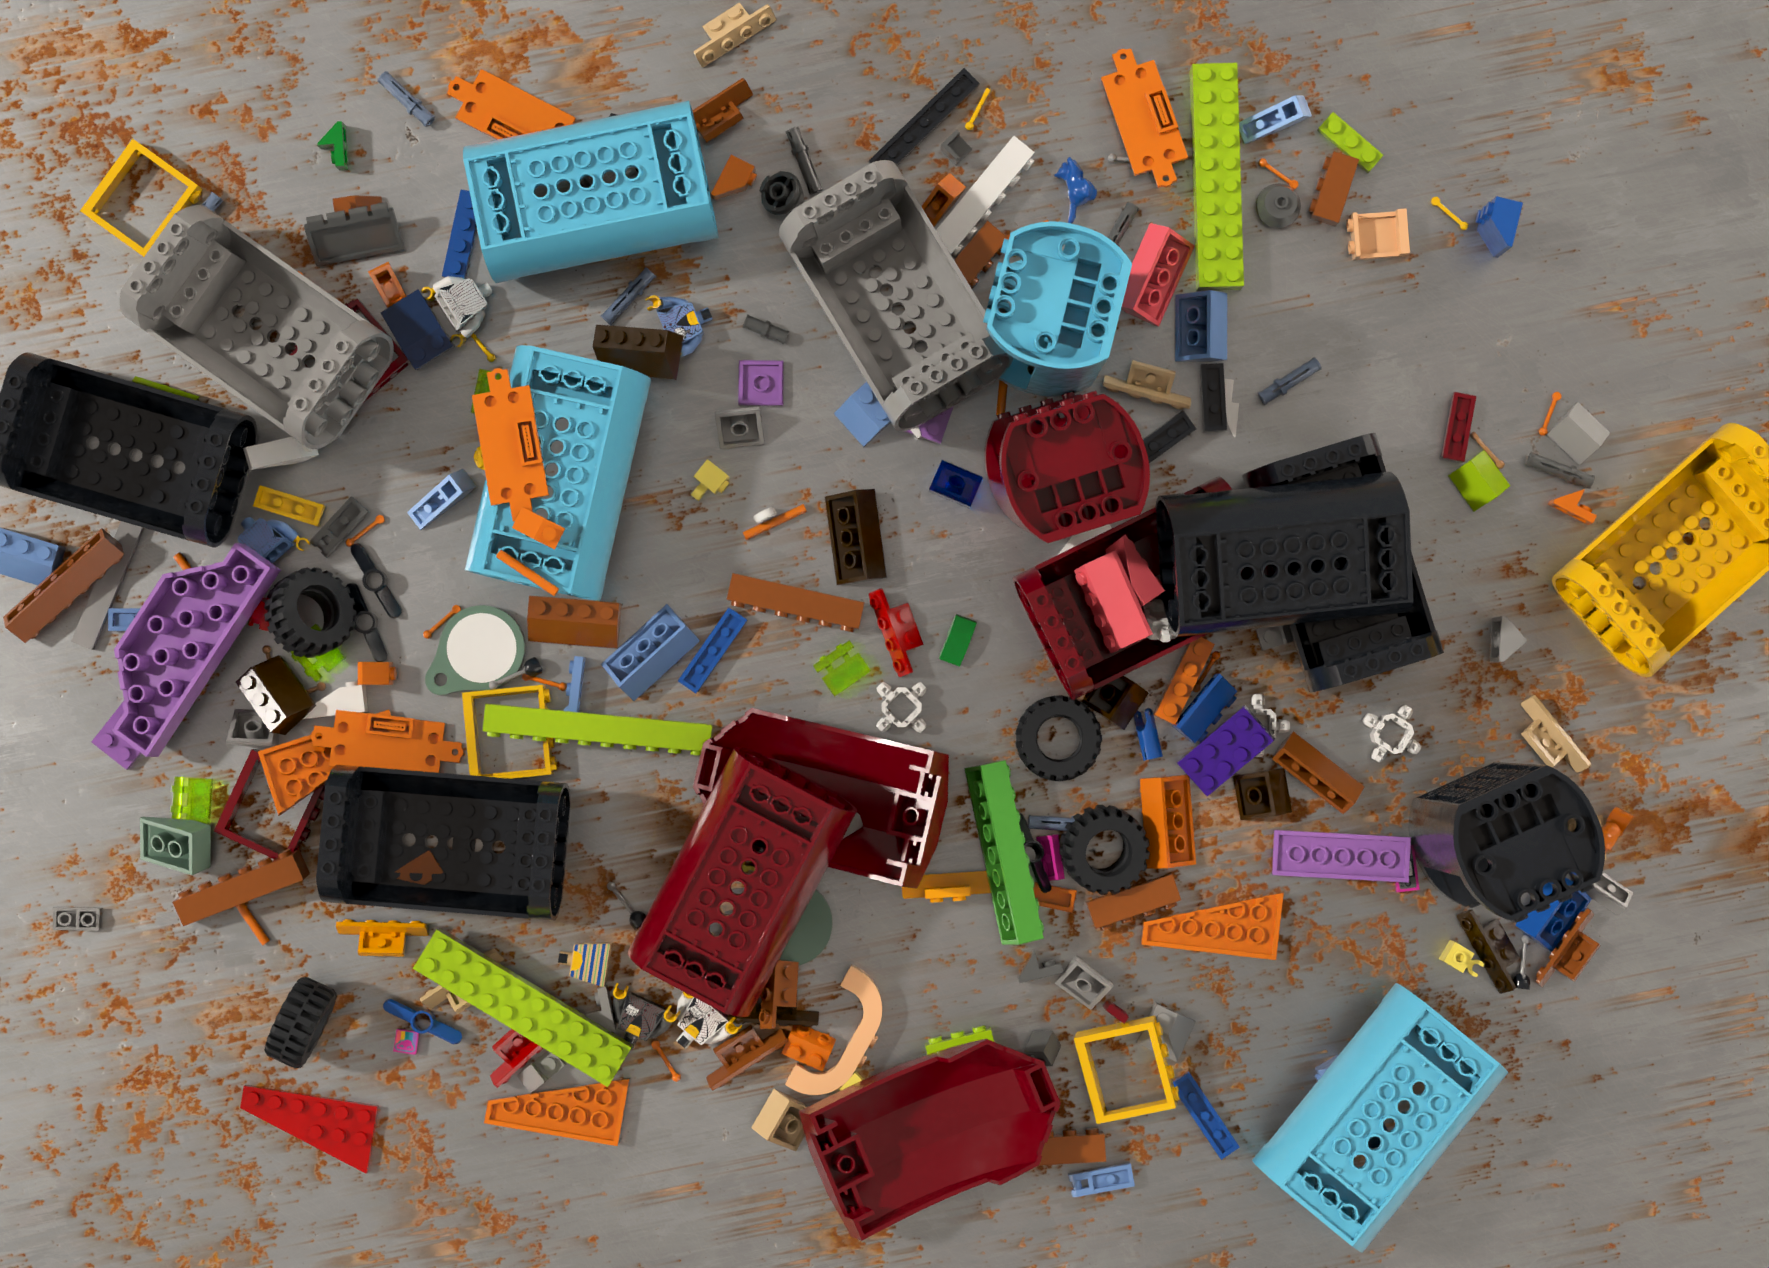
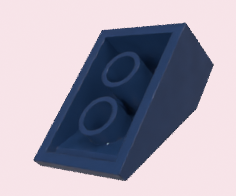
M419 289L381 312L389 329L415 370L420 369L455 347Z

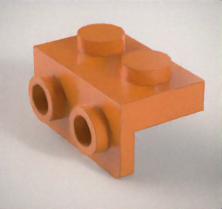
M793 1025L787 1039L788 1042L785 1044L781 1054L823 1072L836 1039L810 1027Z

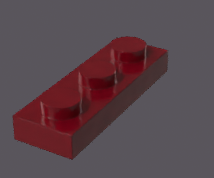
M1453 392L1441 459L1465 462L1477 396Z

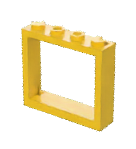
M132 139L80 211L144 257L173 215L186 207L192 206V204H196L203 189ZM141 154L188 186L144 248L97 215Z
M545 685L462 693L470 775L511 779L554 774V770L557 769L556 756H552L551 747H555V739L546 737V741H543L545 768L492 774H482L475 699L538 693L539 708L548 709L547 703L551 702L550 690L546 689Z
M1155 1015L1126 1021L1125 1024L1121 1022L1076 1032L1074 1041L1097 1124L1176 1108L1178 1100H1180L1179 1089L1177 1086L1174 1087L1172 1079L1175 1078L1173 1066L1168 1065L1166 1058L1169 1057L1168 1047L1166 1043H1162L1161 1035H1163V1029L1160 1022L1156 1021ZM1148 1030L1166 1099L1107 1111L1089 1042Z

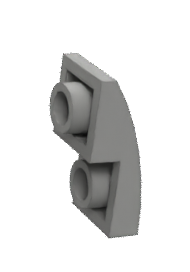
M53 907V930L99 931L100 908Z

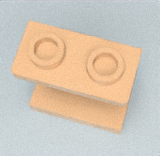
M1407 208L1397 209L1394 212L1366 214L1353 212L1349 219L1346 220L1347 232L1351 233V241H1348L1349 255L1352 254L1353 260L1406 257L1410 253Z

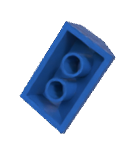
M1496 196L1486 206H1483L1482 210L1478 211L1475 223H1478L1477 231L1493 257H1500L1513 246L1523 205L1522 202Z
M1214 674L1180 715L1176 725H1172V727L1191 743L1201 742L1209 733L1206 729L1210 724L1215 725L1223 716L1220 713L1225 706L1229 708L1237 699L1234 696L1237 690L1222 675Z
M1565 877V883L1568 886L1573 884V881ZM1546 883L1543 887V893L1546 896L1551 894L1553 887L1551 883ZM1576 891L1572 893L1573 897L1567 901L1559 903L1557 900L1550 903L1551 907L1545 911L1537 913L1535 910L1528 913V918L1517 922L1515 926L1552 952L1563 942L1564 934L1569 929H1572L1576 923V917L1581 911L1584 912L1592 898L1585 892Z

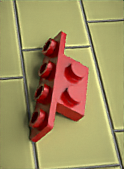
M877 589L869 593L870 605L875 611L878 626L882 630L886 648L893 660V667L898 676L902 677L913 672L906 651L924 644L909 603L890 609L883 589Z
M513 1029L508 1031L492 1046L493 1051L505 1061L490 1075L494 1086L498 1088L508 1082L518 1069L523 1068L528 1060L536 1053L541 1052L543 1048Z

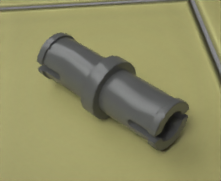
M747 314L742 327L761 334L760 337L762 338L766 336L783 345L789 331L771 325L770 321L764 322Z

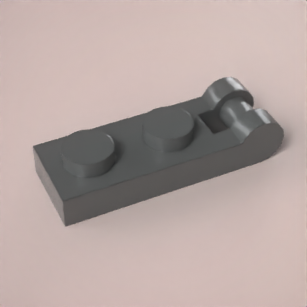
M351 496L310 540V543L322 550L321 554L326 558L329 557L369 511ZM326 535L332 539L329 544L323 540Z

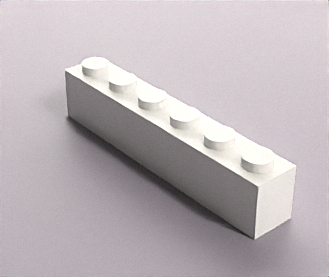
M1015 136L1011 138L936 229L951 256H958L964 248L961 244L966 238L972 239L978 231L976 226L980 221L986 222L992 214L990 209L994 204L999 205L1006 197L1004 192L1008 187L1013 188L1020 180L1018 175L1022 170L1027 171L1034 163L1032 158L1035 152Z

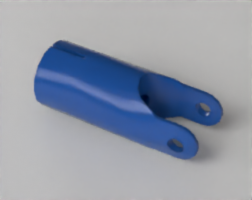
M1150 708L1145 710L1146 725L1143 722L1140 711L1137 710L1134 715L1143 761L1163 757L1153 711Z

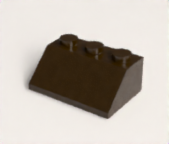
M280 655L250 667L235 682L272 733L286 735L317 706Z

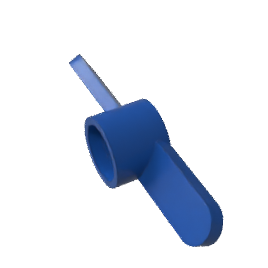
M387 999L383 1004L386 1012L411 1023L412 1029L417 1033L423 1034L428 1032L451 1044H459L462 1040L460 1031L437 1021L434 1013L428 1009H422L417 1012L392 999ZM424 1013L429 1016L431 1020L429 1028L421 1029L417 1026L416 1017L418 1014Z

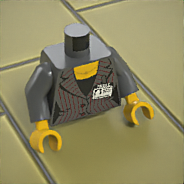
M619 983L615 985L612 1005L614 1020L618 1023V1029L626 1032L623 1039L633 1044L631 1049H634L638 1038L647 1041L648 1038L655 1039L666 1032L680 1015V1011L677 1014H673L670 1011L672 1005L666 1008L631 991L628 992V985H626L625 990L618 988Z

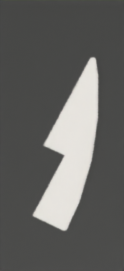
M1224 379L1226 418L1231 433L1236 437L1239 403L1232 402L1234 380Z

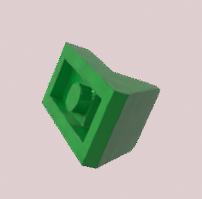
M337 121L321 138L317 146L320 149H334V151H331L332 164H335L339 171L348 170L346 125L342 121Z

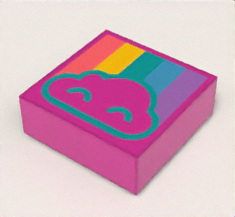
M398 1028L396 1030L393 1051L416 1055L420 1033L414 1030Z

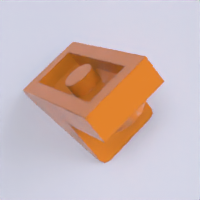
M389 262L368 271L387 308L406 297Z
M1585 489L1550 500L1548 503L1549 506L1586 525L1593 524L1597 515L1591 513L1592 509L1583 504L1577 505Z

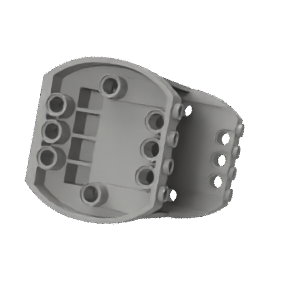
M880 160L872 162L794 208L784 219L779 228L780 239L895 430L907 431L921 426L995 382L1012 364L1013 357L1000 348L986 330L988 323L983 322L985 316L984 308L893 161ZM873 267H879L882 270V274L877 278L871 277L869 274ZM884 286H891L893 288V293L890 296H883L881 294V289ZM897 304H901L905 308L904 313L901 315H895L892 312V308ZM907 323H913L916 326V330L912 334H907L903 330L904 326ZM918 342H925L928 348L925 352L919 353L915 350V345Z
M203 205L189 206L173 215L120 292V309L127 319L310 449L322 448L341 435L385 373L393 357V341L387 334ZM239 306H243L245 309L242 317L235 316V309ZM258 318L261 319V328L254 330L252 328L253 321ZM278 331L280 338L277 342L272 343L270 335L272 332ZM291 344H296L298 347L294 355H289L287 352L288 346ZM309 356L315 358V364L311 368L305 366V360Z

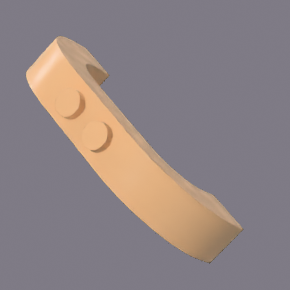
M852 964L840 986L851 991L860 999L863 1005V1017L834 1067L827 1071L816 1072L796 1062L785 1085L797 1092L808 1095H822L840 1088L851 1078L857 1067L862 1068L867 1059V1056L864 1055L867 1048L872 1049L878 1039L875 1034L882 1017L880 992L872 978Z

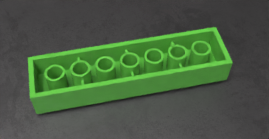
M1006 760L964 768L1002 945H1020L1044 939V926L1038 914L1039 902L1035 898L1033 890L1035 886L1034 879L1030 875L1028 867L1030 860L1024 848L1025 837L1019 825L1020 813L1016 809L1014 801L1016 797L1015 790L1010 783V768L1006 764Z

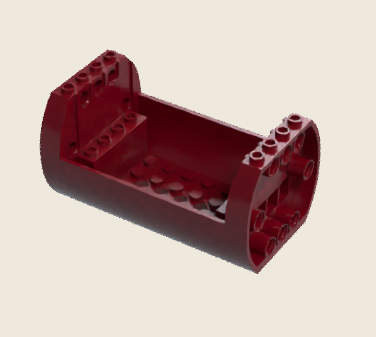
M1072 391L1062 394L1061 400L1053 401V398L1040 401L1041 406L1032 408L1031 405L1018 408L1019 413L1013 415L1010 414V411L998 414V419L994 420L989 428L984 448V463L993 497L1003 513L1013 523L1046 543L1140 515L1144 508L1150 485V467L1141 433L1133 419L1122 406L1105 394L1098 395L1097 391L1083 395H1075V392ZM1062 413L1065 417L1059 418L1056 414ZM1035 420H1039L1042 424H1037Z
M1218 476L1184 494H1200L1233 489L1222 477ZM1155 507L1012 578L1019 599L1061 684L1072 700L1207 635L1180 636L1171 639L1169 642L1145 638L1133 645L1110 653L1104 644L1100 628L1095 624L1092 610L1085 601V594L1077 583L1074 570L1106 555L1105 549L1125 534L1135 544L1140 556L1147 561L1149 569L1154 576L1160 575ZM1271 565L1266 566L1264 569V574L1267 576L1274 574ZM1251 567L1243 568L1241 577L1249 578L1253 573V569ZM1161 594L1155 597L1154 599L1162 600Z
M734 747L627 952L628 956L643 971L713 1008L732 1016L748 1017L848 830L857 809L840 795L770 758L747 748ZM754 841H764L766 850L762 853L756 852L753 849ZM752 861L755 865V871L745 873L742 869L743 862ZM735 881L741 882L744 885L743 893H734L731 889L732 883ZM722 903H731L733 905V912L728 915L722 913L720 909ZM712 923H719L723 928L722 933L713 935L710 932V925Z

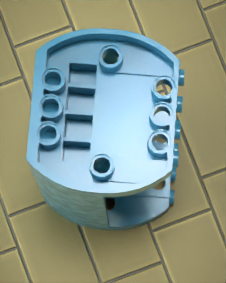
M690 101L468 145L463 148V161L480 246L490 276L495 283L718 238L717 224L702 150ZM630 167H635L639 170L638 176L634 179L626 176V171ZM609 171L616 174L615 181L605 183L603 181L604 174ZM585 176L593 179V184L589 188H583L580 185L581 179ZM561 181H568L570 183V189L565 193L558 191V184ZM540 185L547 187L548 191L544 197H537L535 195V189Z
M1049 221L1019 228L1010 233L1009 239L1004 238L1001 253H1005L1003 263L998 262L983 320L984 323H988L986 330L1000 348L1013 357L1010 367L998 379L1014 389L1040 396L1057 397L1072 391L1075 393L1083 391L1092 386L1109 358L1132 262L1112 240L1097 231L1083 226ZM1012 256H1019L1022 259L1011 264L1009 262ZM1029 365L1035 366L1032 375L1027 370Z
M519 345L516 346L509 375L511 388L530 385L545 474L546 467L549 464L554 463L558 466V473L555 476H548L546 474L547 486L553 489L552 497L549 499H543L542 497L531 499L534 513L539 509H545L548 513L547 519L564 527L565 530L556 548L553 549L513 529L514 522L512 520L510 503L491 506L487 480L485 479L465 571L542 589L498 559L496 555L502 549L558 587L559 591L557 593L600 602L651 379L638 371L623 366L535 346ZM561 418H565L569 422L568 428L564 431H559L556 428V423ZM555 441H561L564 446L562 452L558 454L551 451V445Z
M1398 983L1393 985L1373 1014L1270 1141L1266 1142L1252 1159L1253 1163L1281 1189L1361 1253L1366 1250L1508 1074V1071L1499 1062L1428 1004ZM1416 1082H1422L1425 1086L1424 1091L1419 1095L1414 1094L1412 1090ZM1402 1100H1407L1410 1104L1409 1110L1404 1113L1399 1112L1398 1103ZM1388 1118H1392L1395 1121V1127L1390 1131H1386L1383 1128V1122ZM1374 1136L1379 1137V1147L1376 1149L1369 1148V1139ZM1357 1155H1363L1366 1159L1362 1167H1356L1353 1164V1160Z

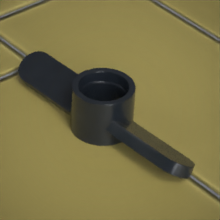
M360 543L353 544L350 550L364 574L362 578L364 587L376 594L389 617L397 618L401 614V608L387 586L388 578L386 574L376 569ZM377 572L382 576V584L380 587L373 589L368 585V578L372 573Z
M349 583L346 587L350 590V593H348L350 598H354L355 605L353 610H356V618L353 619L355 622L354 628L356 631L363 633L374 660L383 662L387 659V652L377 631L378 618L374 613L368 611L356 583ZM364 614L370 615L373 620L372 627L366 631L360 629L358 625L359 618Z
M1020 813L1019 825L1025 837L1024 848L1026 846L1031 847L1036 855L1035 860L1029 859V866L1033 870L1040 890L1043 893L1050 892L1051 884L1041 862L1044 856L1043 846L1033 839L1026 819Z

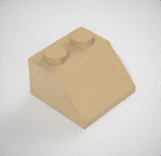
M773 1089L751 1128L767 1141L796 1152L805 1137L799 1111L809 1106L786 1093Z

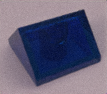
M942 460L931 483L929 492L970 509L983 477Z

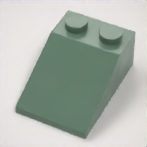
M140 817V860L192 876L211 867V825L194 820Z

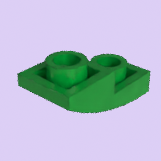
M956 614L948 630L947 639L939 654V659L960 667L977 622Z

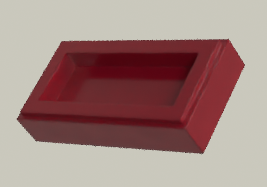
M1109 999L1103 1004L1104 1009L1125 1024L1129 1015Z

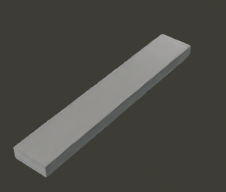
M120 522L114 538L121 543L124 555L119 563L112 565L106 570L105 575L101 579L96 580L71 642L91 650L95 649L108 617V608H111L143 533V527Z

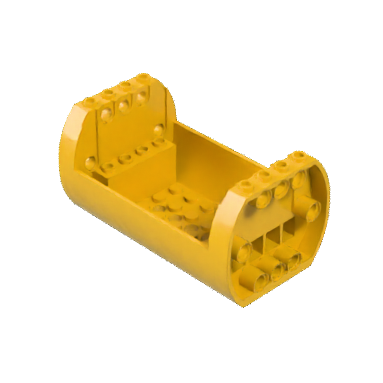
M1736 423L1724 424L1552 577V583L1557 595L1615 660L1628 670L1642 677L1654 675L1674 654L1769 571V445L1759 434L1747 427ZM1702 518H1707L1710 521V528L1708 530H1703L1700 527V520ZM1687 532L1691 533L1694 538L1691 545H1687L1683 541V536ZM1670 547L1677 551V557L1674 560H1670L1666 555ZM1653 562L1660 565V572L1657 575L1652 574L1650 571V565ZM1636 577H1640L1644 581V586L1640 590L1633 586V580Z

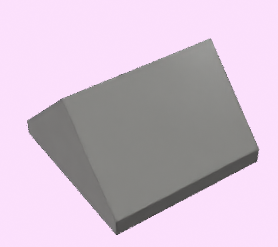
M1576 402L1546 435L1580 465L1601 447L1610 432L1583 406Z
M760 407L715 411L720 449L764 444Z
M1506 616L1492 618L1490 663L1504 662L1528 641Z
M235 709L226 743L276 746L279 745V734L270 732L255 710Z
M1076 955L1055 982L1056 985L1090 1010L1114 986L1110 980Z

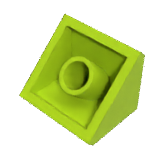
M1485 450L1448 475L1473 512L1498 497L1510 487V484Z

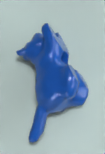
M1069 157L1067 162L1062 163L1054 176L1065 180L1067 183L1070 200L1068 223L1072 224L1076 218L1077 207L1084 205L1090 200H1094L1097 195V189L1089 180L1083 178V170L1075 160Z

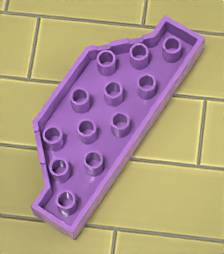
M235 543L223 562L163 574L114 648L115 658L118 659L120 690H123L124 713L112 732L146 757H159L281 569L249 546Z

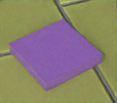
M739 360L738 405L783 406L784 361Z

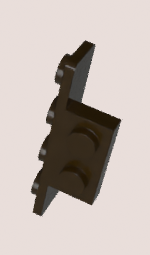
M1472 909L1456 915L1472 947L1484 963V968L1498 992L1502 994L1516 989L1506 968L1520 957L1499 919L1492 920L1482 927Z
M759 997L748 1017H737L728 1014V1021L735 1017L736 1019L733 1022L736 1024L756 1023L760 1025L761 997ZM797 1002L796 1007L777 1006L776 1024L781 1026H817L819 1024V1011L797 1010Z

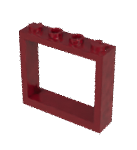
M358 298L345 304L356 313L360 311L371 324L392 339ZM393 339V351L397 354L398 358L389 365L363 403L411 364L403 350ZM297 345L295 346L296 348H294L291 351L292 353L290 355H294L297 352Z
M251 749L214 832L275 859L278 858L279 852L229 830L261 762L258 754L260 750ZM325 784L313 792L287 850L290 849L291 852L298 850L302 841L306 842L311 832L308 828L312 821H316L320 813L319 804L321 800L324 801Z

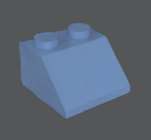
M867 382L854 392L834 413L863 447L891 423Z

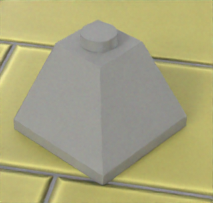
M1154 1002L1148 1017L1155 1015L1156 1021L1160 1022L1163 1029V1035H1161L1162 1043L1167 1044L1169 1057L1167 1058L1178 1062L1196 1021ZM1148 1030L1141 1031L1136 1043L1154 1051Z

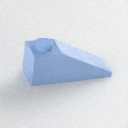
M1295 95L1240 121L1239 131L1244 144H1248L1312 117L1305 97Z
M461 469L449 474L407 513L418 528L422 530L461 501L477 486L465 470Z

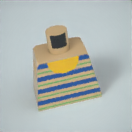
M612 942L575 943L573 952L560 951L558 964L570 966L569 976L604 987L607 983Z

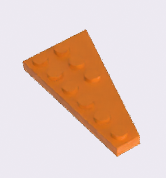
M389 709L376 713L391 716ZM317 733L315 737L316 739H321L322 735ZM311 735L258 751L278 816L325 784L333 768L329 766L331 748L312 746Z
M1283 892L1144 921L1141 945L1276 960Z
M630 1078L611 1081L608 1087L602 1083L491 1099L487 1103L484 1123L618 1146Z

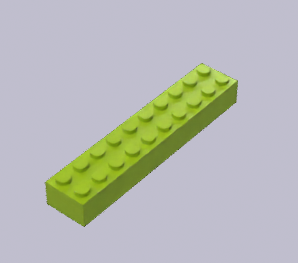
M1237 63L1192 64L1190 68L1196 291L1241 290L1244 287Z
M438 928L413 967L414 970L607 1087L633 1047V1044L597 1024L584 1014L442 928Z

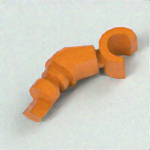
M1615 807L1611 811L1606 824L1601 827L1604 836L1605 854L1608 850L1611 851L1619 836L1623 835L1625 829L1635 817L1619 807Z

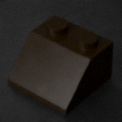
M1122 676L1087 693L1081 702L1114 725L1125 730L1149 693L1134 681Z
M1284 768L1233 776L1240 820L1272 817L1292 812Z

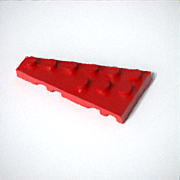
M244 1085L241 1109L365 1174L368 1173L379 1105Z

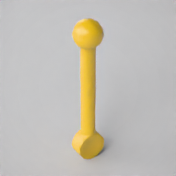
M985 89L970 121L965 124L967 130L974 128L973 123L991 89Z
M1435 196L1431 199V204L1438 206L1460 225L1461 230L1468 229V223L1461 221L1441 204L1439 197Z
M473 333L471 337L487 355V360L489 362L495 361L496 356L490 353Z

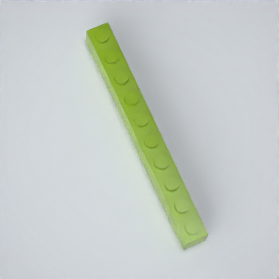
M485 703L483 731L487 732V736L500 737L501 733L510 734V738L523 739L524 735L533 736L532 740L546 741V737L555 738L557 743H569V739L578 740L579 745H591L593 741L601 742L600 746L614 748L615 743L623 744L624 749L636 750L637 746H646V751L659 752V748H668V753L681 754L682 750H691V755L700 756L703 743L711 738L712 725Z

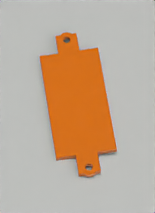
M1131 48L1120 49L1117 53L1112 54L1117 72L1103 76L1101 80L1134 176L1152 171L1158 188L1170 187L1173 183L1177 182L1172 164L1188 159V155L1168 95L1154 60L1137 65ZM1125 55L1126 59H1121L1120 56ZM1163 177H1168L1169 180L1164 181Z
M482 69L473 84L456 76L448 85L447 95L463 102L455 118L496 140L571 125L576 120L574 116ZM459 85V90H454V86Z
M496 368L492 372H487L490 392L472 395L491 506L510 503L512 520L515 522L522 507L533 512L531 499L549 496L530 385L511 388L508 369ZM497 374H501L500 380H496L495 376Z
M336 710L334 728L314 725V730L310 736L312 746L331 748L329 766L331 767L335 765H349L439 773L440 761L460 763V758L463 756L462 743L443 741L445 723L413 718ZM320 733L322 738L316 739L315 735ZM453 749L458 751L456 756L452 754Z

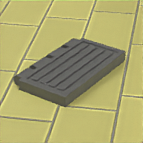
M387 202L371 205L370 212H368L367 206L348 209L349 216H346L345 210L326 213L327 220H324L322 214L306 217L307 224H304V230L316 266L404 250V243L393 207L388 208Z

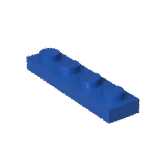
M460 190L442 272L443 278L452 276L466 279L477 228L470 191Z
M728 608L678 682L697 694L748 620L731 608Z
M1187 1071L1174 1080V1087L1177 1086L1179 1089L1180 1100L1219 1158L1222 1160L1240 1148L1190 1072Z

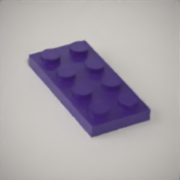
M1244 705L1181 758L1177 764L1206 796H1209L1270 745L1275 738L1247 706Z

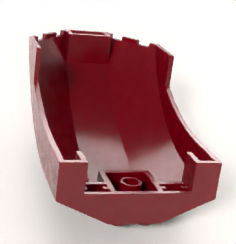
M755 708L746 711L743 717L737 721L734 720L720 730L721 732L714 738H709L703 743L693 784V789L696 795L700 796L703 804L707 801L734 747H743L758 752L840 795L857 809L863 826L842 839L828 867L901 887L918 888L937 848L948 803L949 754ZM756 840L753 843V849L758 852H764L766 844L762 840Z
M982 1039L934 1052L880 1072L799 1111L810 1154L826 1192L850 1236L862 1241L949 1197L987 1182L1002 1185L1039 1166L1043 1147L1048 1142L1053 1127L1051 1124L1061 1102L1044 1061L989 1039Z

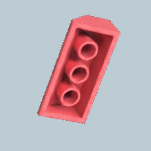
M1150 223L1132 262L1121 310L1159 327L1195 245L1169 227Z
M1116 550L1074 570L1077 583L1085 594V601L1092 610L1095 624L1100 628L1104 644L1110 653L1126 648L1153 635Z

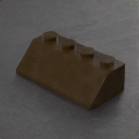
M596 325L592 347L598 361L623 366L638 371L649 378L677 380L684 335L661 329Z
M875 489L852 490L825 496L836 584L843 585L887 578Z

